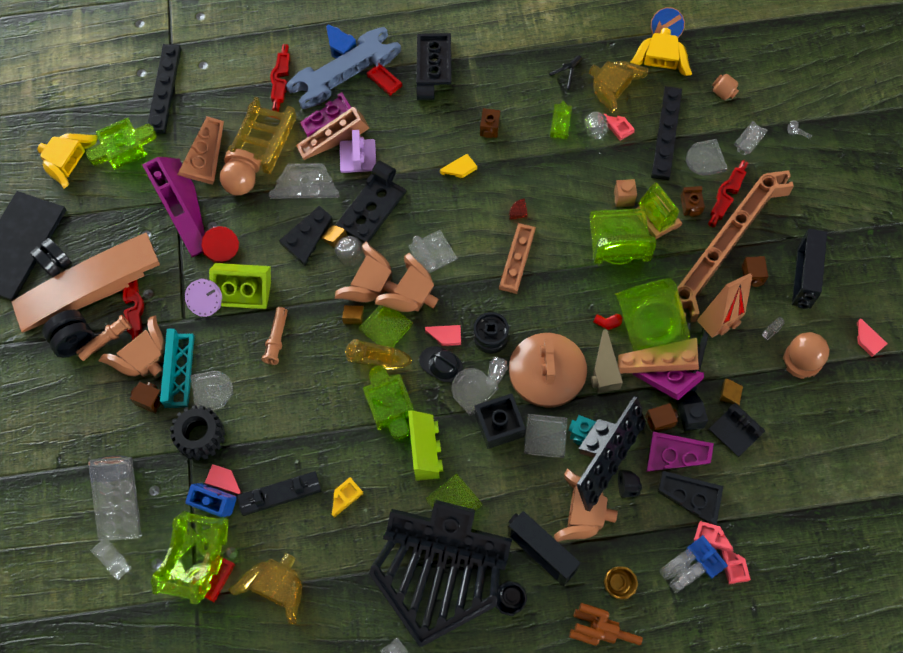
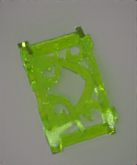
M183 511L173 519V532L168 552L162 564L151 578L152 593L155 595L164 593L190 599V603L198 604L211 588L209 582L213 574H218L223 558L219 556L222 545H226L228 518L220 517L216 519ZM188 522L196 523L197 533L191 526H189L190 531L187 533ZM202 525L210 526V528L203 530ZM198 544L199 552L205 559L203 563L194 565L186 572L182 556ZM204 544H205L206 546H207V544H208V549H207V550H204Z

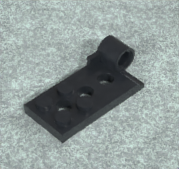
M451 33L417 34V100H434V85H451Z
M378 161L374 165L371 175L366 180L367 185L340 218L336 226L345 229L347 235L364 244L366 241L369 243L407 192L406 189L392 182L396 169L382 161ZM379 192H385L386 196L381 198L378 197L377 194ZM370 205L376 206V209L373 211L367 210V207ZM359 219L366 220V222L361 225L356 223Z

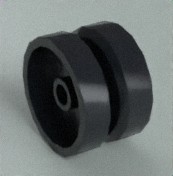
M78 310L60 312L51 317L42 328V334L50 344L54 354L61 358L76 355L77 350L94 339L93 331L86 324L85 318Z

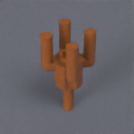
M584 603L580 604L579 609H575L574 617L591 622V625L588 627L576 623L575 630L571 629L570 638L595 646L599 644L600 640L614 644L617 638L641 645L643 637L620 630L619 622L608 619V611Z

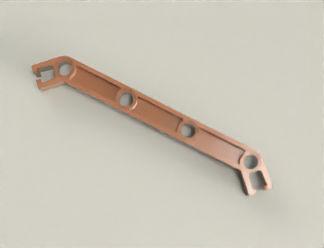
M789 171L766 173L760 177L677 287L672 299L677 324L685 322L686 313H683V309L686 308L689 309L691 314L690 321H697L700 315L696 301L697 296L769 199L790 195L794 185L793 182L786 184L791 177Z

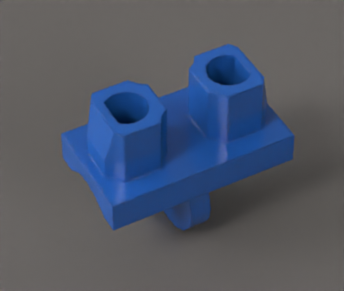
M703 535L686 548L710 579L728 566Z

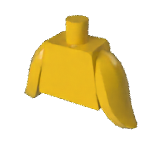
M663 28L660 33H654L652 38L644 40L634 58L628 64L632 68H637L644 62V65L674 70L678 68L682 75H692L685 46L678 42L677 36L671 35V30L668 28Z
M64 134L60 137H52L48 144L40 143L37 150L43 160L42 165L45 172L65 189L69 185L67 177H69L85 153L84 149L94 146L97 143L98 136Z

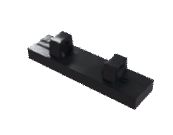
M313 471L237 495L241 513L243 516L322 491L317 473Z

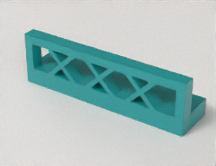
M175 328L167 329L160 396V402L165 408L189 406L194 334H178ZM189 339L188 345L182 350L178 346L179 340ZM184 355L187 358V363L180 368L177 365V360ZM183 373L186 376L185 381L178 385L175 382V378ZM181 391L184 394V401L173 402L174 396Z

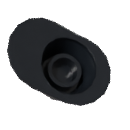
M428 347L419 357L421 368L440 381L451 383L456 381L463 372L461 360L453 352L442 347Z

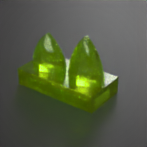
M565 101L554 105L550 137L568 139L572 106L567 105Z

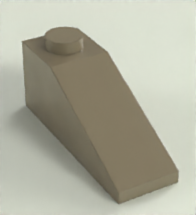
M607 329L602 332L595 368L591 377L592 387L596 388L598 394L619 390L623 383Z

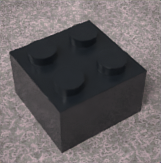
M512 393L474 405V414L487 449L525 437L526 428Z

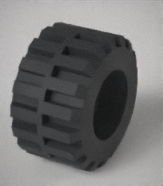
M194 405L190 410L188 408L183 409L185 412L182 414L179 412L177 414L178 419H173L172 421L174 426L170 427L172 433L170 436L174 445L189 459L194 457L195 460H200L203 457L205 460L208 459L209 454L214 456L216 454L215 450H220L222 447L220 443H224L225 440L223 437L225 430L222 422L216 413L210 408L206 409L205 406L200 405L197 408ZM199 425L208 426L207 433L203 438L197 441L188 440L189 433L194 427Z

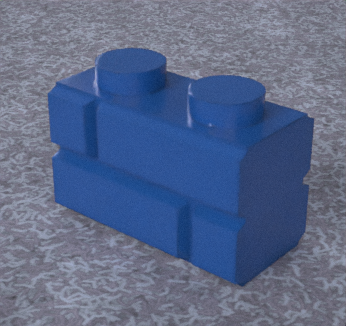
M203 483L191 484L185 504L222 518L231 516L237 496L209 487Z

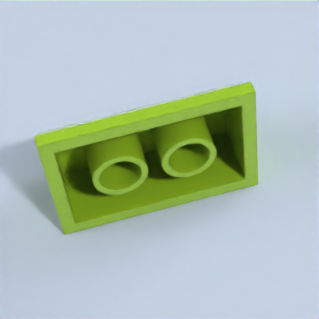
M215 263L210 268L209 279L220 288L222 293L221 306L267 309L271 287V266Z
M413 410L408 411L415 480L440 478L439 472H443L442 459L438 460L437 452H441L440 440L435 438V433H439L438 421H434L431 414Z

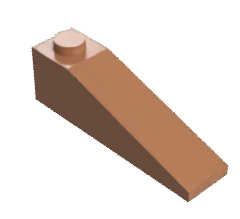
M352 107L296 146L305 160L340 145V141L352 140V130H359L360 134L369 129V126L363 115L355 107Z

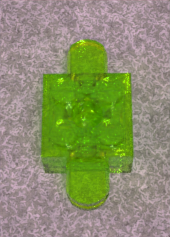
M125 118L95 131L100 144L87 149L86 156L94 166L109 160L115 170L147 156L142 145L156 139V132L150 124L134 129L129 118Z
M375 366L369 371L371 384L362 387L364 396L377 429L380 430L388 427L391 436L395 440H403L409 435V426L406 420L409 419L408 411H414L413 405L400 374L389 377L383 366Z

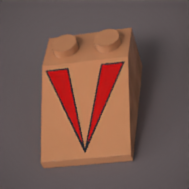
M750 273L725 285L698 318V323L712 338L718 334L722 336L730 328L735 329L741 324L740 319L746 312L752 281Z

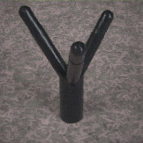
M578 55L570 63L563 64V67L550 72L549 75L552 76L569 69L567 90H570L574 68L583 60L582 57Z

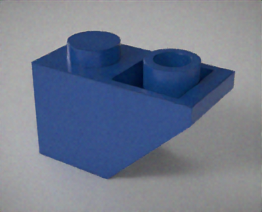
M329 24L326 26L332 57L338 58L357 47L356 39L352 35H347L339 28Z

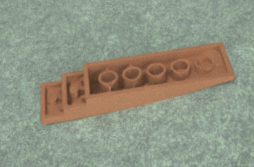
M141 234L99 253L11 301L21 332L24 333L45 324L51 317L60 312L78 310L120 292L123 288L129 287L128 283L144 277L145 271L159 266V260L148 234Z

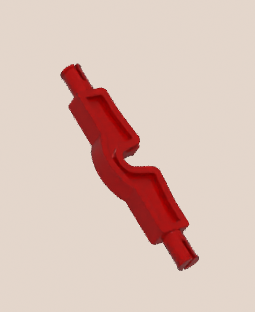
M287 44L282 45L281 53L277 55L276 66L270 74L272 110L274 112L279 111L280 103L284 102L287 89V80L279 78L289 76L290 54L288 53L289 46Z
M742 160L739 167L734 168L729 180L721 184L716 196L717 202L710 213L712 217L708 222L709 226L712 224V227H715L718 220H722L726 211L732 205L734 199L726 192L733 194L739 192L742 181L747 173L745 171L749 164L747 161L743 166L745 160Z
M138 279L128 283V288H123V301L126 304L135 303L133 307L124 310L125 318L132 326L130 330L127 329L132 340L139 336V333H142L141 316L144 312V301L139 294Z

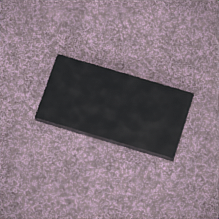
M16 191L0 218L1 298L9 301L17 298L37 263L30 252L36 247L44 251L41 243L47 238L52 237L67 211L64 206Z

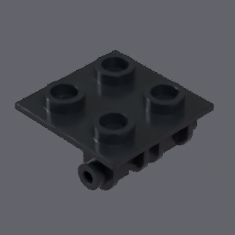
M736 403L732 404L728 411L709 428L737 457H740L765 432Z

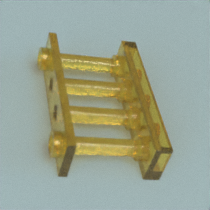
M255 97L253 102L249 104L246 117L228 150L235 152L236 149H242L245 142L267 148L265 155L254 154L253 158L256 160L260 159L263 172L271 174L297 118L294 107L287 106L285 112L282 113L262 108L259 98ZM258 114L279 119L280 123L278 126L273 127L255 122ZM252 128L274 134L272 140L269 141L248 135Z

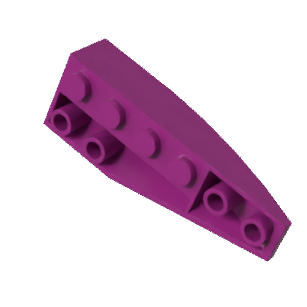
M157 157L142 164L191 257L193 258L203 253L201 244L205 230L196 189L190 178L177 175L182 166L180 159Z

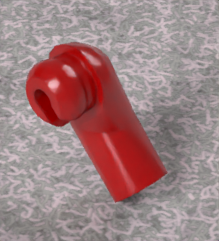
M597 314L593 323L611 330L620 326L623 318L620 314H615L608 318Z

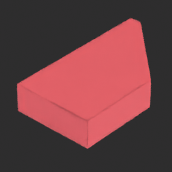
M702 521L699 522L694 542L703 535L713 548L733 553V547L720 526Z

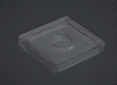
M528 414L524 454L564 458L567 418Z

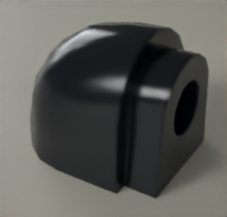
M619 471L618 487L620 496H639L642 490L640 478L632 471Z

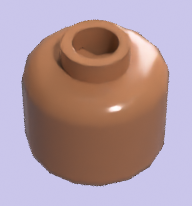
M720 74L712 84L713 93L722 100H727L729 97L733 99L739 91L737 89L738 81L728 74L723 76Z

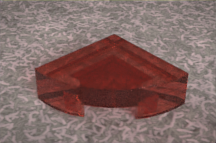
M525 198L516 201L511 206L509 220L528 217Z

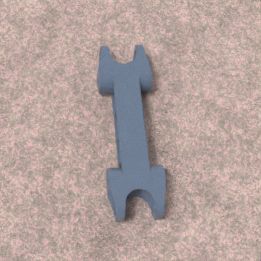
M385 27L368 31L359 37L357 47L316 71L311 67H307L298 72L286 84L289 93L306 91L299 100L302 109L319 105L329 99L331 96L330 89L373 64L377 67L378 64L385 66L401 52V45L398 42L387 45L382 44L388 36V30Z

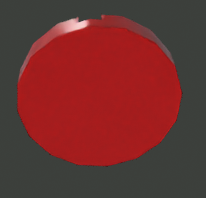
M217 226L209 229L204 234L201 248L203 254L214 263H225L232 260L237 254L239 241L232 230L227 227Z

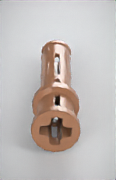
M283 307L276 308L271 334L265 342V355L262 356V361L271 365L279 363L278 354L279 350L282 349L281 337L288 310Z
M121 314L117 321L105 326L106 328L101 334L76 351L79 358L85 361L112 339L117 340L120 334L132 328L129 321Z

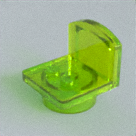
M645 209L599 210L590 212L589 219L594 264H602L603 260L612 264H626L633 259L643 258V262L651 261L656 246V239L649 236Z
M671 278L645 283L615 294L622 311L633 351L688 340L690 338L677 285Z

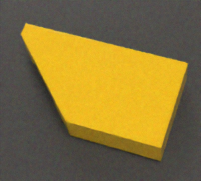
M465 154L440 169V174L455 175V177L463 178L477 170V165L468 154Z
M351 477L334 490L332 516L334 518L364 494Z

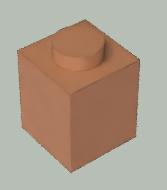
M635 179L616 181L614 189L616 207L635 205L637 197Z

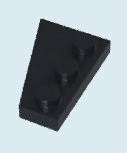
M318 206L279 240L280 244L306 266L308 258L315 251L318 241L332 222V216Z
M662 471L658 493L705 522L717 525L724 486Z

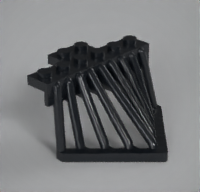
M435 500L431 518L395 509L390 511L387 530L383 536V539L388 541L373 562L369 574L416 643L421 647L496 607L500 569L505 570L512 539L472 529L475 509ZM400 543V548L386 575H384L380 567L395 544ZM409 546H412L414 549L399 590L396 592L391 585L393 578ZM422 550H426L424 564L410 609L408 610L403 601ZM435 553H439L433 584L420 627L416 621L417 612ZM448 556L453 557L437 623L435 627L429 629ZM463 559L465 564L455 615L447 619L460 562ZM478 563L472 606L464 610L473 565ZM487 566H490L492 569L490 595L482 600Z

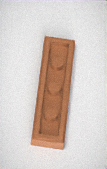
M518 223L499 290L517 294L536 227Z

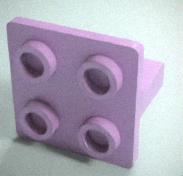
M352 130V140L340 141L341 173L372 171L376 164L375 139L364 140V137H360L359 130Z

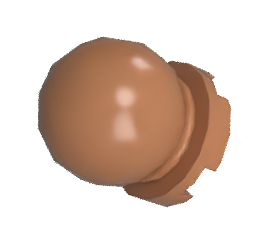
M236 149L235 152L230 150L226 152L224 158L226 164L220 172V182L226 192L231 195L242 196L253 189L256 183L255 173L259 171L261 166V160L253 158V153L241 149Z
M813 332L802 333L791 341V344L784 352L783 360L787 366L786 369L793 376L801 379L815 376L827 362L830 349L827 341L821 335Z

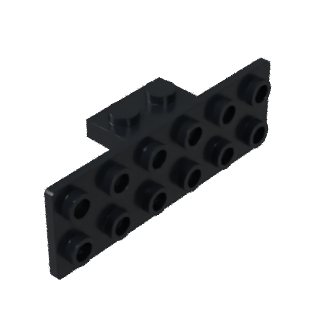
M633 396L616 424L598 419L578 448L580 454L593 457V460L577 483V488L586 511L590 512L593 506L597 504L599 496L607 488L613 474H616L621 461L626 458L628 450L636 442L638 434L645 427L646 421L642 413V406L640 405L639 398Z

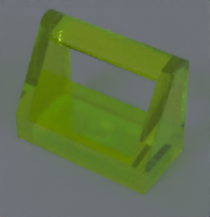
M657 182L648 189L638 204L659 232L675 224L679 209Z

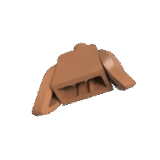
M367 241L362 245L365 259L351 282V286L338 289L335 292V299L371 302L377 296L384 294L385 291L393 294L398 284L391 282L392 271L389 262L383 255L372 248Z
M408 253L404 256L407 272L393 291V294L377 296L375 305L385 306L400 312L419 311L423 304L434 309L439 299L430 294L434 287L431 275L411 253Z
M156 315L148 319L149 333L147 330L142 332L116 353L118 356L103 354L99 362L108 364L127 376L136 377L141 375L146 377L149 373L155 378L162 376L163 368L160 365L164 362L163 355L165 354L166 341L158 326Z
M567 469L564 473V478L574 490L567 528L558 531L554 535L557 542L593 537L602 529L605 521L615 523L618 514L617 510L607 509L608 498L603 495V492L591 511H586L577 488V483L581 477Z

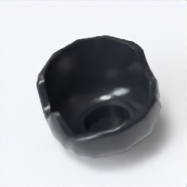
M508 581L499 586L496 608L502 614L514 616L522 611L527 602L525 589L517 582Z

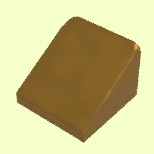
M332 225L321 239L333 248H336L347 236L346 230Z
M345 305L342 315L343 324H362L364 306Z
M725 378L719 401L740 405L743 386Z

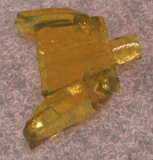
M608 61L602 68L593 65L590 68L589 74L594 76L593 89L595 95L613 113L617 110L616 100L631 84L632 80L646 77L649 68L626 61L614 63Z
M353 339L345 349L348 362L395 370L412 363V358L399 349L363 342L358 339Z
M285 553L280 563L273 559L257 563L236 584L228 589L232 595H239L251 589L252 592L286 608L288 623L297 625V612L303 587L297 572L291 569L296 560L292 555Z

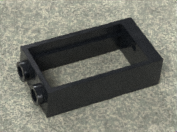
M808 228L798 245L792 297L793 306H798L801 309H811L822 293L827 231Z
M524 511L519 515L517 513L514 514L508 522V536L564 587L576 574L581 563Z

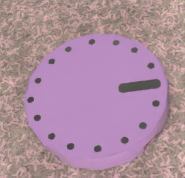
M199 279L187 287L185 302L194 314L207 317L216 313L221 307L222 293L213 281Z

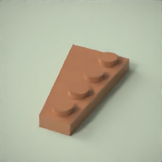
M206 117L177 174L178 176L213 185L224 121Z
M697 338L618 355L620 374L699 370Z

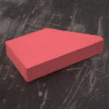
M601 115V119L607 121L609 129L619 141L634 133L635 129L625 117Z
M861 318L858 320V344L873 357L888 343Z
M460 325L425 327V332L436 339L441 346L461 345Z
M212 464L205 484L240 495L241 490L233 472Z
M720 550L722 559L728 565L725 568L728 584L750 581L745 558L734 552Z

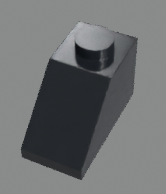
M688 391L679 400H676L684 432L703 429L708 422L703 401L695 391Z

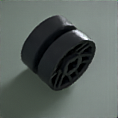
M50 238L41 243L45 252L39 247L30 252L36 262L52 278L61 273L57 265L66 269L72 264L66 254Z
M487 312L480 315L474 323V343L476 347L482 352L489 354L500 352L505 348L509 334L507 320L496 312Z

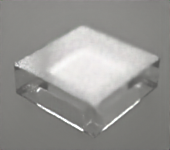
M779 317L765 329L762 336L769 340L781 330L785 321Z

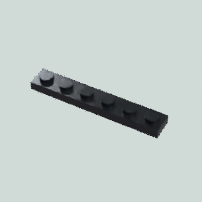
M163 44L147 124L148 133L166 134L181 53L180 44Z
M668 86L664 88L651 178L668 181L670 179L682 95L681 88Z

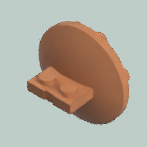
M540 333L526 338L515 348L509 362V377L515 391L527 402L540 407H558L570 402L581 392L587 377V364L580 348L570 339L559 334Z

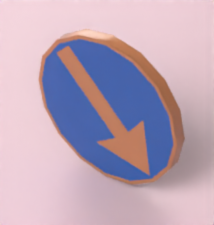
M671 7L660 9L651 20L652 33H660L661 29L668 28L671 30V35L679 38L685 28L683 15L679 10Z

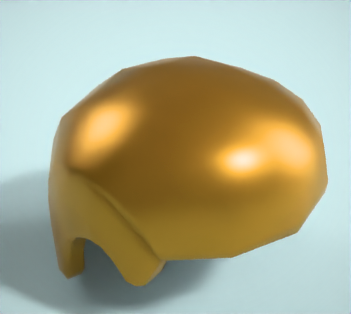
M617 566L606 573L604 579L605 590L612 597L628 599L636 593L638 587L637 576L631 569Z

